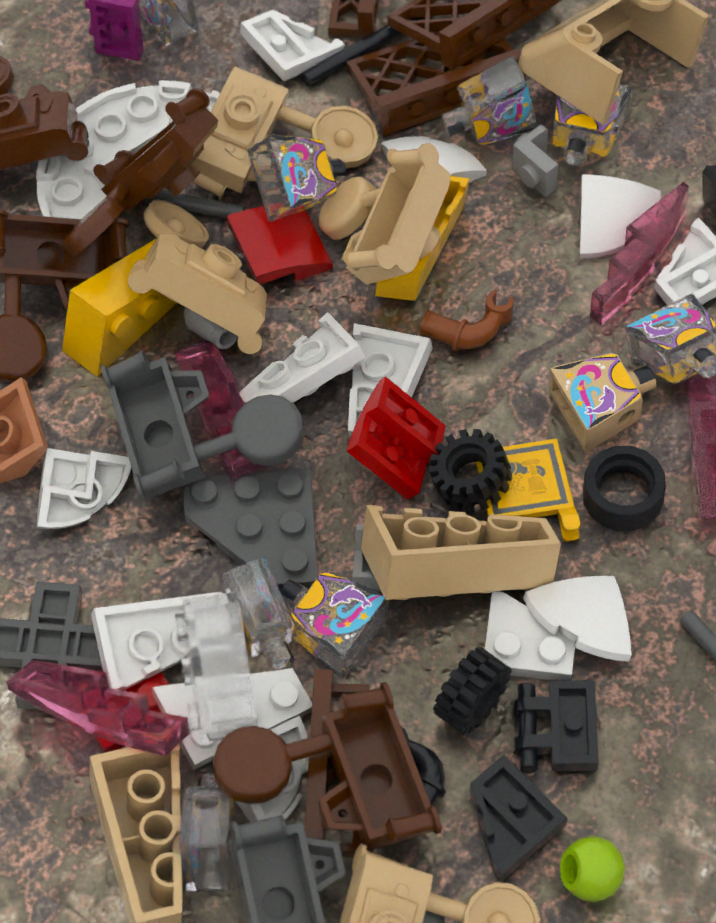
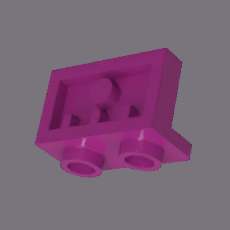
M85 0V8L89 9L91 17L89 35L94 38L96 53L140 61L144 47L138 0Z

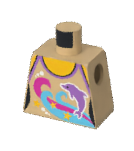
M613 353L550 368L549 392L584 452L592 450L637 422L641 417L643 402L641 394L656 388L655 376L648 365L628 372L618 355Z

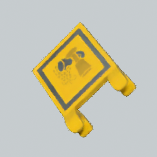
M557 438L504 446L503 450L511 466L512 480L507 481L509 489L506 493L498 491L501 500L496 504L492 499L486 501L489 507L486 509L488 517L489 514L536 518L558 514L562 540L565 542L578 540L580 538L578 530L580 529V519L574 506ZM476 461L477 472L480 474L486 464Z

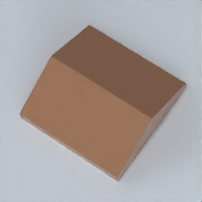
M22 377L0 390V484L26 476L48 449L27 382Z

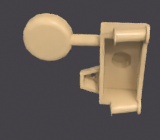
M235 66L211 110V113L218 119V126L203 144L204 150L192 163L200 171V174L193 183L218 196L219 200L222 199L226 187L242 193L247 181L276 184L282 170L274 154L260 156L249 151L277 152L267 141L278 119L311 133L310 139L320 140L323 143L328 161L341 159L345 168L358 167L366 163L372 156L378 139L376 126L368 115L348 106L330 107L322 111L317 118L311 117L286 106L289 93L288 88ZM312 144L313 150L315 152H317V150L321 148L320 146Z
M425 143L418 149L401 151L393 148L389 149L386 156L388 162L393 167L388 169L381 188L376 189L375 186L363 177H352L337 186L336 191L327 197L319 215L320 229L333 240H340L349 236L366 220L363 229L351 236L341 259L346 263V269L366 285L412 272L418 260L427 256L439 241L440 232L433 224L448 191L450 173L438 163L439 153L431 143Z
M153 200L144 212V221L147 228L157 239L147 253L145 260L140 259L136 261L130 270L128 278L130 289L136 293H146L152 288L237 335L238 347L242 352L247 354L258 352L262 346V337L257 331L265 321L267 294L264 288L259 283L248 278L240 270L242 266L241 260L229 249L217 244H211L207 251L202 249L209 239L208 231L192 214L173 203Z
M363 844L358 846L352 863L353 875L340 923H423L425 911L460 921V923H540V917L534 901L524 890L513 884L496 882L478 888L468 897L466 903L431 893L432 874L410 868L405 863L367 851V846Z

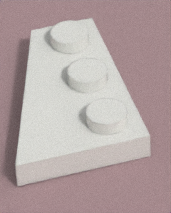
M327 312L318 320L321 328L310 338L304 335L298 338L292 344L295 351L287 359L272 362L243 388L238 395L243 404L257 396L269 394L282 396L294 403L304 396L313 394L319 386L335 376L348 372L356 363L366 357L360 345Z
M354 323V340L360 345L366 358L356 363L352 368L353 377L348 417V433L350 437L371 393L378 382L385 376L410 397L413 396L433 349L430 338Z
M222 591L94 608L91 614L109 698L228 639L232 632Z
M293 668L152 687L151 692L174 736H179L180 747L193 770L213 761L218 744L228 733L240 727L259 726L272 729L295 717L300 716L301 718L312 712V702Z

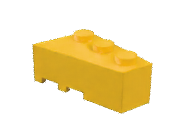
M450 176L448 191L433 224L440 232L439 241L427 256L418 260L412 272L376 282L375 296L416 301L464 208L470 178Z
M156 239L70 290L62 351L96 377L102 373V365H106L108 368L177 304L176 301L152 288L146 293H136L128 285L129 273L133 265L140 259L145 260Z

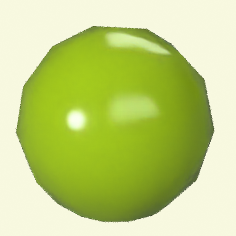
M596 836L583 837L573 842L562 855L560 875L563 885L573 896L581 900L594 903L613 896L623 884L626 869L623 856L611 841Z

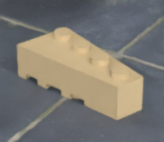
M366 505L361 550L385 600H406L428 596L447 597L453 594L466 593L486 594L493 591L516 589L531 590L554 582L561 543L546 518L489 514L487 521H478L476 518L466 515V512L449 511L448 518L423 517L422 509L404 508L403 515L382 514V506Z
M179 736L90 756L89 781L128 923H182V862L179 844L181 831Z

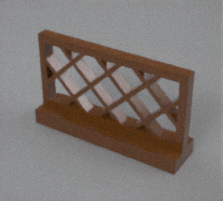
M412 0L388 15L387 20L388 26L440 52L442 65L454 70L562 0H480L467 2L453 0V3L434 4L438 0ZM458 14H467L463 17H458ZM453 15V18L431 19V16ZM412 17H425V20L408 21ZM432 31H440V32H439V36H437V35H435V34H433V33H431V32H432Z
M434 31L431 33L439 36L440 31ZM505 37L460 65L463 67L448 72L450 68L441 65L439 69L424 67L423 65L427 59L442 62L441 53L415 39L347 61V69L377 116V125L383 136L463 109L458 87L487 71L486 89L490 99L526 87V74L521 71L518 65L521 51L519 48L513 50ZM487 52H489V53H494V54H499V55H496V56H493V57L484 59V57H485V55L487 54ZM407 55L417 57L414 64L401 62L398 59ZM511 58L508 62H506V63L503 64L502 66L497 67V68L492 69V70H488V69H490V68H492V67L498 65L499 63H501V62H503V61H505V60ZM371 67L382 69L378 76L362 73L363 70ZM391 71L407 74L403 82L388 79ZM416 77L426 78V80L412 84ZM380 89L391 91L386 94L377 96Z

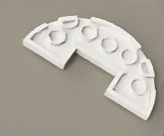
M159 80L158 86L136 88L135 83L101 93L76 108L78 114L77 121L85 123L89 132V137L85 143L88 146V155L81 161L70 160L65 155L39 160L36 172L37 198L42 216L82 219L90 210L103 201L106 197V194L101 190L104 185L93 172L94 166L109 163L114 160V156L121 150L135 154L173 121L166 113L165 106L169 102L178 103L185 99L187 93L193 89L191 83ZM215 90L211 94L207 93L210 100L207 109L210 112L220 95Z

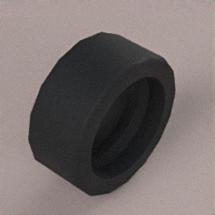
M613 446L600 451L589 462L584 474V505L590 516L604 527L616 531H634L647 526L659 515L664 503L666 490L665 472L655 457L646 450L634 446ZM628 471L643 478L648 483L650 492L648 497L635 505H618L609 502L600 494V480L605 475L613 472Z

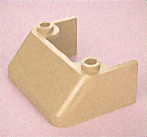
M599 0L526 44L522 48L518 65L523 73L603 125L608 122L623 71L596 54L601 46L629 30L682 65L690 68L694 64L709 15L685 0Z

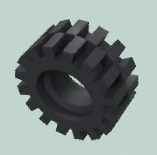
M466 429L460 430L461 438L455 440L453 435L450 434L446 437L447 446L439 443L435 447L438 455L431 454L430 462L432 466H429V473L439 496H441L447 506L451 504L454 510L461 511L464 504L467 512H475V505L479 504L481 510L489 508L487 500L492 499L496 504L501 500L498 491L504 493L508 491L509 485L507 481L512 480L511 466L498 439L495 441L491 433L487 432L483 436L480 429H473L472 436H469ZM484 462L486 464L483 471L473 478L465 480L455 478L459 469L468 463Z
M476 647L475 651L471 650L468 653L466 659L463 657L460 660L458 668L456 670L453 669L449 674L450 679L448 682L443 683L441 687L443 691L435 699L437 703L433 706L434 714L463 735L472 733L475 727L478 728L482 724L483 718H487L491 714L492 707L496 706L500 701L499 696L507 688L505 685L511 679L512 669L482 647Z

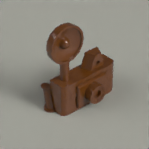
M0 56V170L60 155H65L73 161L85 159L88 155V146L85 143L89 137V132L85 123L77 121L78 114L69 93L63 91L51 92L44 85L40 84L31 86L24 99L19 100L14 94H7L12 89L15 77L10 62Z
M193 88L187 93L185 99L178 103H167L165 110L173 121L135 154L121 150L114 156V160L109 163L94 166L93 172L104 185L101 190L106 194V197L90 210L66 235L64 247L73 257L90 245L123 210L133 208L145 197L152 199L164 188L176 197L196 179L200 171L192 163L204 150L203 144L218 126V119L207 109L210 100L206 92L199 88Z
M0 209V282L5 283L4 314L0 315V382L11 384L21 377L27 381L40 370L45 363L47 354L45 335L38 324L28 317L21 315V284L57 286L64 308L67 310L69 294L72 288L127 256L125 229L129 227L128 220L116 218L90 245L73 257L64 247V239L81 219L8 214L7 211Z
M386 682L381 683L378 689L347 695L342 693L339 700L340 709L323 714L321 726L323 734L285 744L284 740L270 729L248 726L240 727L228 733L217 746L213 758L214 779L222 792L233 800L246 804L265 803L279 796L288 785L293 761L329 751L340 784L318 799L324 828L329 830L358 831L363 845L367 846V851L430 832L439 834L442 831L439 815L435 807L430 804L394 710L391 690ZM345 812L347 816L342 818L338 813Z

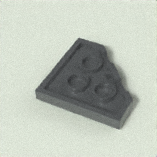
M311 468L205 476L204 479L183 486L184 517L187 525L199 533L201 531L217 543L218 549L240 566H246L262 578V583L266 586L269 584H267L268 580H266L265 558L279 591L289 579L304 587L301 591L310 590L318 579Z

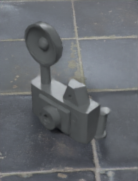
M139 350L140 353L111 367L101 366L133 470V479L141 499H147L204 479L205 474L201 461L234 449H238L241 456L253 464L269 466L286 461L301 447L305 435L304 420L296 405L282 396L269 394L251 399L244 403L236 413L231 433L195 444L187 414L211 397L201 370L172 371L166 357L150 362L142 350ZM189 394H194L192 398H187Z
M283 815L238 825L236 821L230 822L232 836L230 849L246 923H325L318 892L346 875L339 842L307 838L303 822L286 825ZM316 861H321L323 863L322 869L316 868ZM425 911L423 923H445V917Z

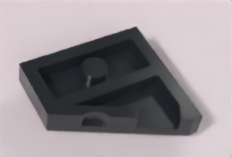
M504 755L470 783L472 800L496 875L501 881L506 879L567 825V817Z

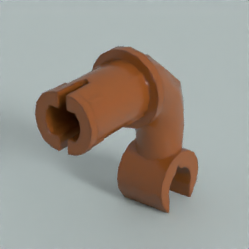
M497 290L490 292L486 297L485 316L476 323H469L465 319L460 322L428 310L420 325V335L447 343V345L452 346V350L457 352L460 349L469 350L482 347L493 339L501 325L511 321L514 305L512 295L510 296L507 304L495 306Z

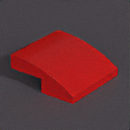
M290 203L266 205L227 215L228 227L255 282L261 285L292 274L297 282L333 269V263L306 209L270 221L271 218L278 213H291Z
M385 376L378 382L356 422L346 452L409 500L420 493L427 462L430 461L431 454L438 455L435 447L442 443L446 425Z

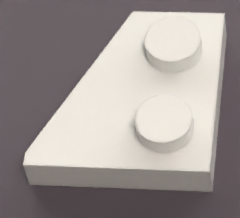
M275 10L267 11L241 22L240 35L283 81L300 75L302 72L345 49L343 41L335 38L332 43L320 39L314 36L315 28L304 23L294 22L288 16Z
M700 218L694 220L690 233L684 242L677 246L672 254L671 262L669 265L664 266L655 280L654 290L670 306V309H696L698 306L692 302V295L700 305L716 297V236ZM686 303H687V304H691V305H688V308H687L686 306L683 307L684 305H682V304H686Z
M493 591L485 650L512 669L510 676L543 680H571L576 641L564 636L559 628L556 634H552L537 621L526 605L502 591Z

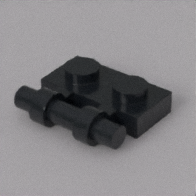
M550 680L549 697H536V686L532 683L519 684L518 699L514 701V717L519 721V736L514 741L515 754L520 758V771L524 773L536 772L538 770V756L541 754H551L552 771H598L595 680ZM539 717H550V734H537V719Z

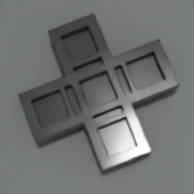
M37 582L30 620L0 618V666L21 668L15 698L18 708L62 711L69 671L104 674L93 625L77 624L82 590L79 584Z

